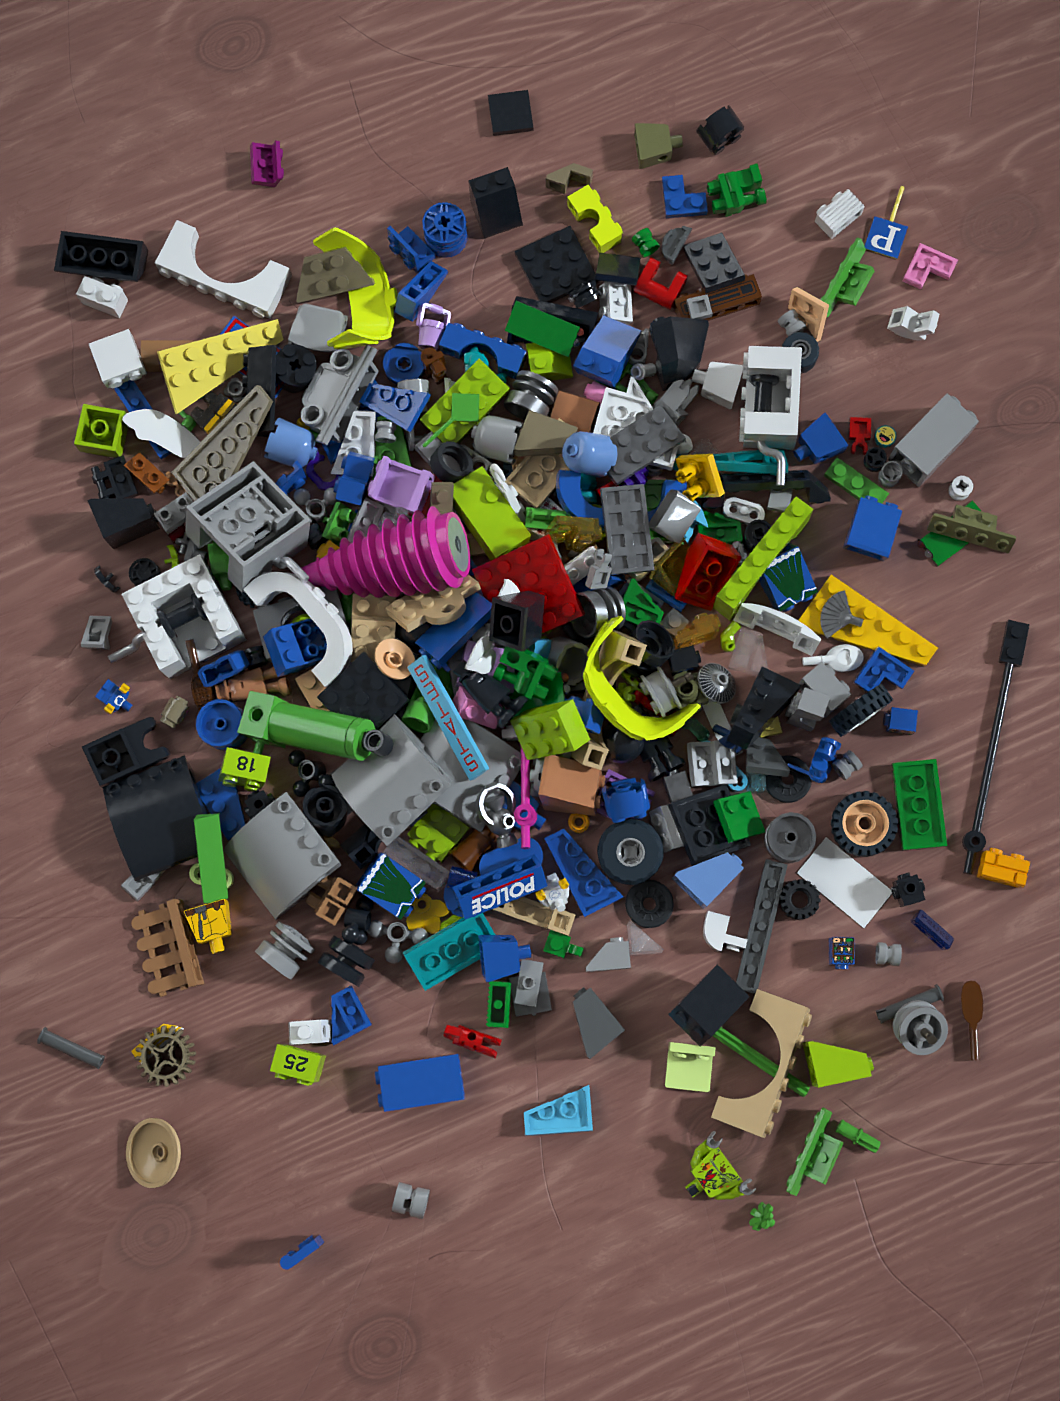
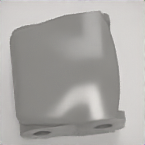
M311 304L300 305L290 330L288 344L301 345L314 351L333 353L338 349L328 346L327 341L346 331L348 317L337 310Z

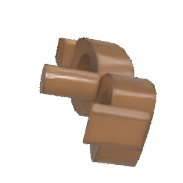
M167 471L165 475L169 481L166 484L171 488L176 487L175 495L179 497L185 492L187 493L183 486L179 485V481L175 476Z

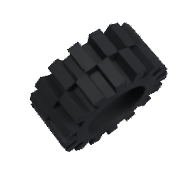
M804 879L789 882L782 888L779 905L782 907V912L784 911L786 916L794 920H804L813 916L819 909V903L821 902V899H819L820 893L816 890L817 887L808 880L804 881ZM802 891L807 895L808 903L804 908H797L792 904L791 897L794 892Z

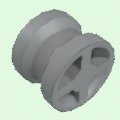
M389 421L376 422L377 434H375L374 440L380 443H394L396 441L394 431L397 424Z

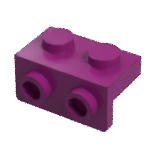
M275 140L272 145L251 143V182L253 185L276 187L280 180L283 179L284 169L281 168L283 150L280 148V141Z

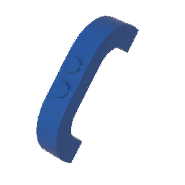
M559 470L556 475V492L563 510L570 514V518L577 523L589 528L601 529V532L605 533L602 508L590 505L582 496L580 489L581 473ZM665 480L662 483L661 500L658 507L671 489L678 490L680 493L687 490V482L680 483L676 480ZM658 507L652 511L647 512L649 522L655 514Z

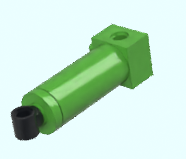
M249 691L237 733L256 742L253 753L260 755L264 745L285 748L286 745L363 761L371 752L379 756H387L391 753L394 746L393 739L383 732L375 730L374 723L369 719L290 704L274 695Z

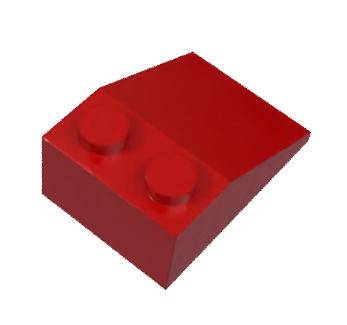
M697 533L687 551L675 599L711 611L716 596L729 581L742 556L733 545Z

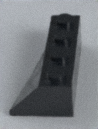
M516 296L512 305L513 310L515 302L518 301L576 326H582L579 336L576 337V342H586L596 327L598 312ZM508 332L507 344H514V342L533 343Z

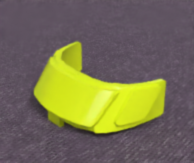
M336 227L315 238L313 244L323 252L346 247L352 254V257L362 265L365 272L375 281L374 285L348 291L352 314V330L348 329L327 341V345L334 347V349H350L379 344L378 341L392 337L391 332L394 325L393 307L396 306L398 293L396 288L390 289L388 277L380 257L363 241Z
M622 616L611 618L608 622L605 621L587 652L588 660L583 672L585 687L602 714L616 728L629 737L637 740L663 738L681 728L701 706L698 703L688 704L665 718L643 716L631 708L606 680L600 669V645L623 620Z

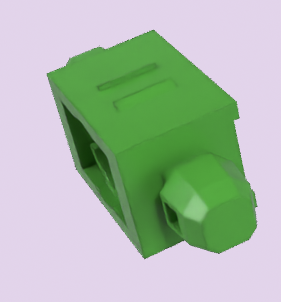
M212 540V544H207L211 573L214 575L215 580L219 582V586L223 591L230 590L232 582L228 579L229 556Z

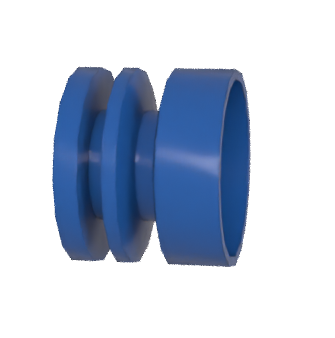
M448 202L437 203L431 206L425 212L422 220L425 244L436 256L442 258L453 257L459 254L465 248L468 240L464 213L455 204Z

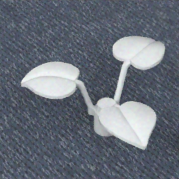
M504 579L503 587L498 596L518 593L520 591L512 581ZM487 623L486 627L482 626L472 636L473 641L477 643L470 654L465 669L480 674H487L493 669L496 653L493 650L495 642L489 641L490 623Z

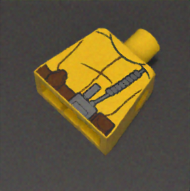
M221 899L185 910L184 914L198 944L209 943L212 954L225 951L222 938L232 935L228 900Z

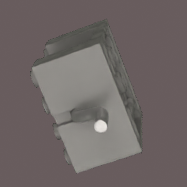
M254 461L186 507L185 534L199 549L211 540L217 543L229 556L228 579L241 593L244 592L243 589L252 580L272 572L273 565L280 569L287 566L303 583L309 579V576L291 557L307 547L311 519ZM262 527L264 530L259 532L258 529Z

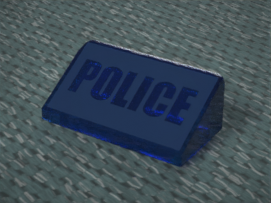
M919 910L910 920L914 926L941 950H948L951 947L954 938L923 910Z

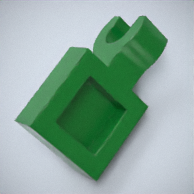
M550 930L543 951L565 958L566 952L581 957L584 949L570 944V936Z

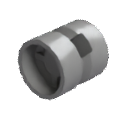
M399 1182L392 1212L403 1215L409 1212L411 1217L423 1219L430 1190L421 1187L413 1189L412 1185Z

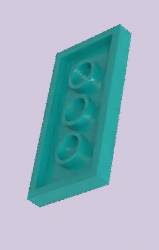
M483 913L466 920L463 917L404 951L403 955L426 991L480 959L478 935H495Z

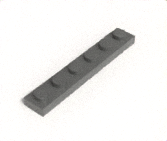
M768 859L764 863L746 937V948L743 950L736 983L744 991L753 994L756 993L759 987L788 864Z

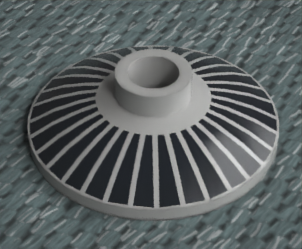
M709 663L699 670L697 676L698 685L707 699L714 703L723 704L734 697L736 691L735 681L725 667L716 663Z

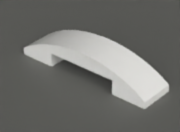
M742 603L733 620L751 629L755 625L791 640L794 642L793 648L810 656L813 655L821 641V638L800 621L778 610L762 605Z

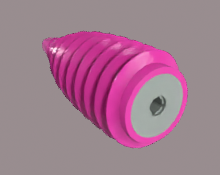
M431 506L428 510L427 518H425L421 511L416 510L413 513L412 522H410L406 515L401 514L398 517L397 526L387 518L383 522L382 531L375 524L369 526L367 536L361 530H356L352 543L343 537L338 550L335 551L332 547H329L328 555L322 558L317 557L316 561L304 565L301 569L309 576L308 581L314 587H326L330 591H335L338 588L345 595H351L355 592L358 596L365 598L371 593L376 598H382L386 593L391 597H398L403 592L408 596H412L417 590L427 594L432 588L437 591H444L448 585L452 588L460 587L464 577L468 575L470 570V550L464 526L458 515L454 512L440 514L436 507Z

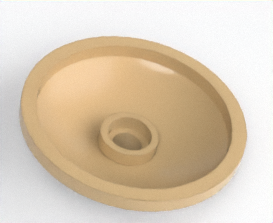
M159 1118L145 1119L134 1127L128 1138L126 1146L128 1169L132 1177L144 1187L157 1188L167 1184L174 1177L179 1167L181 1158L179 1138L174 1128L165 1120Z

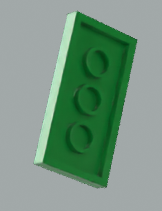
M937 760L892 763L902 851L946 847L947 838Z

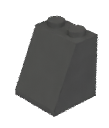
M583 987L573 995L576 1000L572 1003L586 1056L591 1059L625 1030L591 988L586 990Z

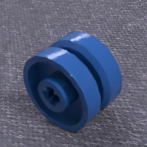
M217 699L208 702L197 715L196 729L198 735L205 743L220 751H226L227 747L239 748L248 738L237 733L243 710L228 700Z

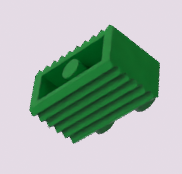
M490 981L488 983L490 985L488 987L490 995L487 1001L489 1009L486 1015L488 1017L486 1025L488 1027L508 1028L511 982Z

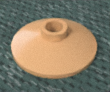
M386 639L380 642L374 654L375 662L380 671L387 677L396 680L405 679L411 675L407 668L415 661L411 649L397 639Z

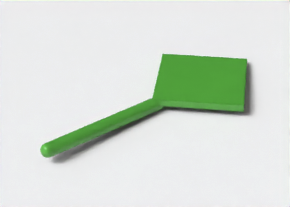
M452 393L451 418L422 446H428L453 421L479 422V394Z

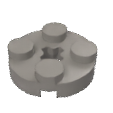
M545 757L533 759L535 769L530 771V782H533L530 794L533 797H539L538 793Z

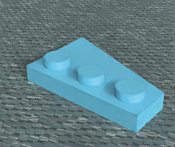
M589 1085L524 1112L525 1136L593 1131Z

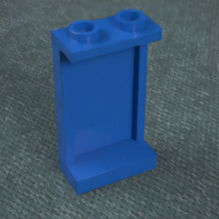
M477 592L464 599L466 609L458 619L443 625L433 624L415 642L420 647L418 652L421 655H427L428 659H431L430 662L438 670L443 668L448 673L451 669L446 662L491 619L492 603Z
M459 1054L378 1066V1071H375L376 1085L380 1084L381 1094H378L379 1107H383L384 1112L465 1099Z

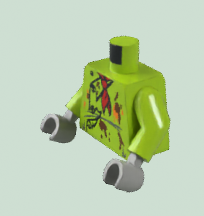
M711 1132L709 1137L695 1149L690 1162L692 1167L690 1172L695 1177V1180L685 1186L692 1198L703 1190L709 1198L713 1197L716 1200H729L742 1195L752 1194L756 1188L749 1189L747 1187V1184L752 1179L749 1178L744 1182L719 1149L723 1139L715 1141L712 1137L716 1132Z

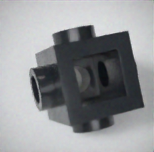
M255 790L248 795L249 799L244 801L247 805L244 809L249 818L252 819L275 801L272 793L267 794L264 790ZM262 801L263 806L259 809L256 808V804Z
M910 872L898 875V880L892 882L891 892L894 899H898L900 908L926 900L923 893L925 886L923 880L918 878V875L911 876Z

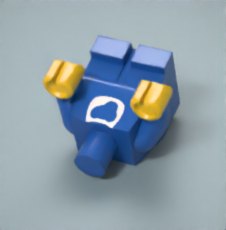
M108 679L95 696L106 704L103 710L108 714L116 712L120 708L128 712L133 706L127 701L130 687L125 683L118 687Z

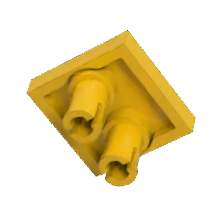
M713 454L680 455L675 458L678 467L676 476H679L677 480L680 483L687 482V490H684L682 494L686 495L692 502L696 498L720 497L725 494Z

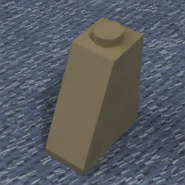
M529 410L514 447V455L521 457L562 454L566 439L573 433H576L578 427Z

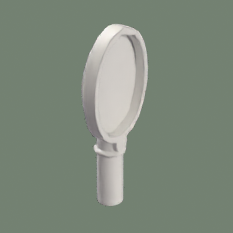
M843 644L833 647L823 656L802 657L803 666L818 665L823 662L830 665L834 671L849 672L857 669L862 664L864 656L858 647Z

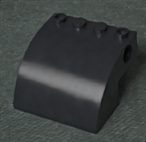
M185 755L102 787L115 836L135 881L198 857L194 819L196 815L208 814L201 801L194 772Z

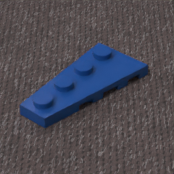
M565 829L544 838L563 877L568 881L569 889L584 917L623 898L622 894L612 885L609 879L598 869L595 863L584 853Z

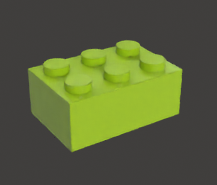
M573 699L527 709L510 720L527 760L572 752L590 740Z

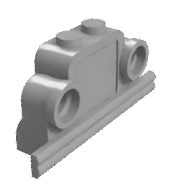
M366 345L360 357L351 354L347 349H338L332 353L330 363H323L317 369L311 383L303 393L302 403L305 407L301 411V420L312 431L319 433L316 438L317 442L328 445L330 439L338 443L342 442L353 412L359 410L362 404L359 402L368 384L373 383L379 372L372 362L378 351L376 348Z

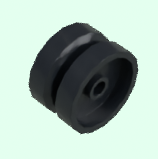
M334 935L328 946L331 950L338 953V956L335 957L328 952H323L318 963L348 982L360 987L365 976L362 972L355 969L356 965L365 970H370L376 960L365 954L363 949L353 943H347Z

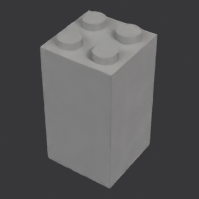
M947 393L895 446L888 460L899 463L902 466L903 474L920 487L972 433L979 421L972 411L966 410L961 406L960 401L956 397L950 396Z

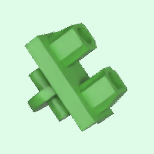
M336 502L330 518L324 517L322 521L326 524L322 537L340 546L341 539L348 537L349 531L347 528L349 523L354 522L357 513L341 502Z

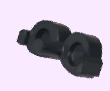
M100 565L94 569L97 578L111 592L116 593L121 589L109 582L114 576L112 573L104 577L100 571Z

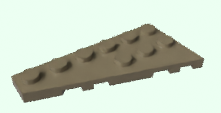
M256 385L171 472L194 501L238 472L273 403V400L261 386Z

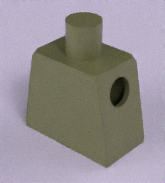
M635 123L634 137L639 169L670 161L672 148L683 147L682 135L670 136L667 124Z

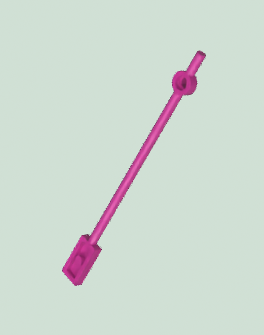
M521 747V805L515 809L514 819L521 826V849H530V827L537 820V812L530 805V760H527ZM523 812H528L527 817H521V814Z

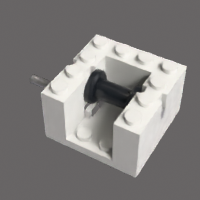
M749 346L748 352H744L742 379H747L746 387H742L741 400L746 401L745 408H741L739 442H743V448H758L765 456L774 457L777 460L776 485L785 486L786 461L783 454L777 449L794 450L796 444L802 348Z
M199 554L122 593L138 628L142 632L133 638L130 645L108 655L111 663H114L135 652L141 646V642L145 640L159 670L169 679H172L192 669L186 640L194 639L199 663L201 664L246 641V638L214 575H212L211 569Z

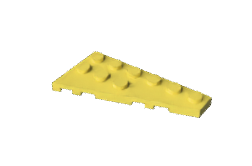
M278 319L157 351L175 414H178L244 368L243 353L247 354L248 348L277 345L283 341Z

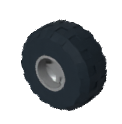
M630 818L611 824L601 835L597 848L598 860L606 875L612 880L625 885L640 884L654 876L661 866L664 852L661 838L656 830L644 821Z

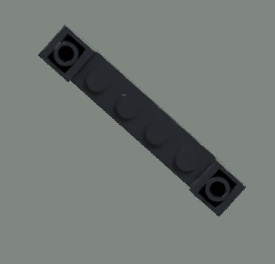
M793 470L785 473V486H777V476L770 473H732L720 476L724 492H758L770 489L780 491L790 488L801 490L806 488L809 503L821 504L831 502L828 488L808 470ZM724 494L720 497H701L702 507L709 509L724 507Z

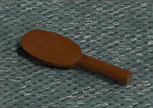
M190 639L185 642L193 671L191 691L195 705L200 711L203 706L208 702L214 701L215 698L212 686L204 687L197 674L201 667L194 639Z
M967 981L962 986L961 1007L964 1019L969 1023L971 1060H980L978 1023L983 1015V995L977 982Z

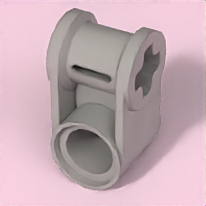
M647 328L641 330V335L628 360L632 366L637 363L645 364L649 335V329ZM633 355H639V356H641L642 358L639 359V360H636V359L632 358V356H633Z

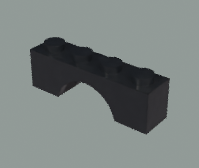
M425 810L409 826L412 827L423 816H425L428 813V811ZM364 824L340 846L361 870L378 856V848L382 840Z

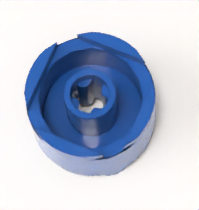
M635 778L621 779L612 782V787L608 789L606 786L602 788L606 813L609 818H612V822L619 823L624 821L625 818L634 817L639 819L647 816L646 811L649 810L650 803L645 780L640 779L641 782H636Z

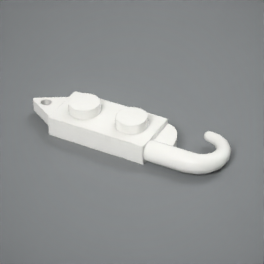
M495 463L491 464L490 472L496 486L525 525L523 513L525 508L516 498L518 496L516 489L513 485L505 483L506 478L500 467Z

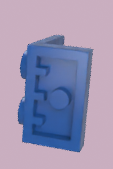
M391 226L387 228V239L390 242L389 248L395 255L399 254L403 258V263L408 269L411 270L413 268L418 274L430 261L436 258L435 253L409 226L399 234Z

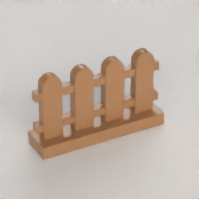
M182 899L166 901L167 906L165 903L160 904V909L153 912L138 911L139 916L134 917L131 922L135 930L143 929L144 937L137 941V948L140 951H148L150 959L143 962L142 968L145 972H154L156 979L148 984V991L152 994L159 993L160 997L166 996V991L180 987L181 990H186L188 987L204 985L189 923L184 914L185 908ZM164 924L165 931L151 935V926ZM169 944L171 952L157 956L155 948ZM175 966L176 974L162 977L161 969Z

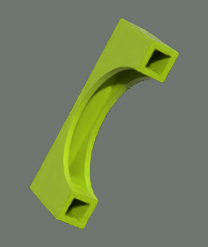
M797 496L793 499L718 593L713 609L729 621L734 617L769 565L792 539H796L808 524L813 511L812 507Z

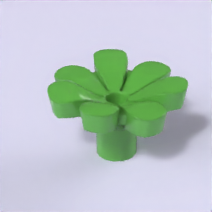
M761 1202L758 1205V1210L756 1208L751 1210L750 1214L754 1218L750 1220L749 1224L753 1226V1230L760 1231L761 1228L768 1229L774 1226L775 1220L772 1219L773 1207L770 1204L766 1205Z

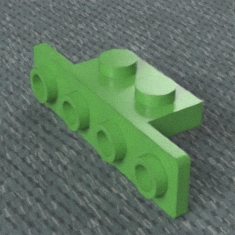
M856 238L855 242L850 246L845 260L841 262L836 276L831 280L826 294L821 298V301L829 304L827 317L831 314L837 301L856 306L875 272L872 266L859 263L866 251L861 238Z
M822 1108L815 1115V1125L812 1132H809L806 1136V1146L803 1153H800L797 1157V1167L794 1174H791L787 1180L786 1186L788 1188L786 1192L797 1196L805 1176L826 1185L843 1145V1142L824 1134L832 1115L831 1111Z

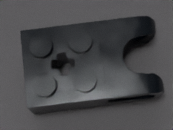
M147 717L82 746L100 787L125 779L170 757L171 753L166 747L150 750L144 746L143 740L145 735L156 727V721L153 717ZM111 754L118 755L114 763H108V760L111 759Z

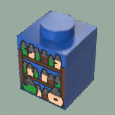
M891 707L888 713L884 714L883 718L886 732L914 734L916 732L918 710Z
M854 937L829 938V965H835V969H849V965H855Z

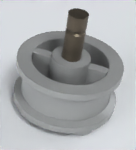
M657 666V671L646 677L644 675L640 676L642 682L639 685L645 696L649 694L653 700L650 702V705L656 715L660 713L662 718H665V713L676 707L678 709L682 708L675 689L694 679L690 671L673 681H670L665 676L660 666Z
M916 1000L906 1003L897 1011L893 1020V1031L899 1042L909 1052L916 1055H928L937 1051L944 1044L948 1034V1025L945 1017L932 1004Z

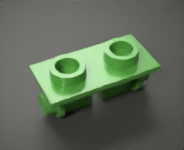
M526 507V528L568 532L570 514H567L566 511Z

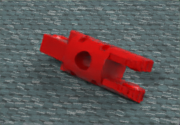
M446 1025L443 1034L445 1038L453 1041L452 1044L492 1058H496L497 1052L492 1048L483 1046V1042L495 1046H500L502 1042L500 1038L461 1025L458 1027Z

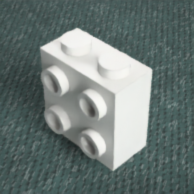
M129 329L89 343L101 379L107 388H117L126 381H135L140 379L142 375L147 374L134 337Z

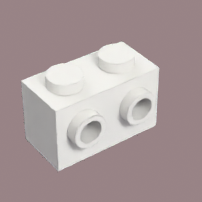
M84 276L76 293L82 304L118 318L121 317L128 302L121 287L115 284L107 285L97 277L89 278Z

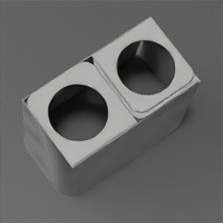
M671 489L651 518L649 528L671 542L680 543L701 508L678 490Z

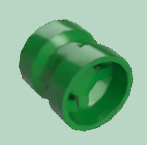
M649 228L640 230L632 237V242L635 246L639 247V253L643 258L652 255L660 247L657 240L652 238V232Z

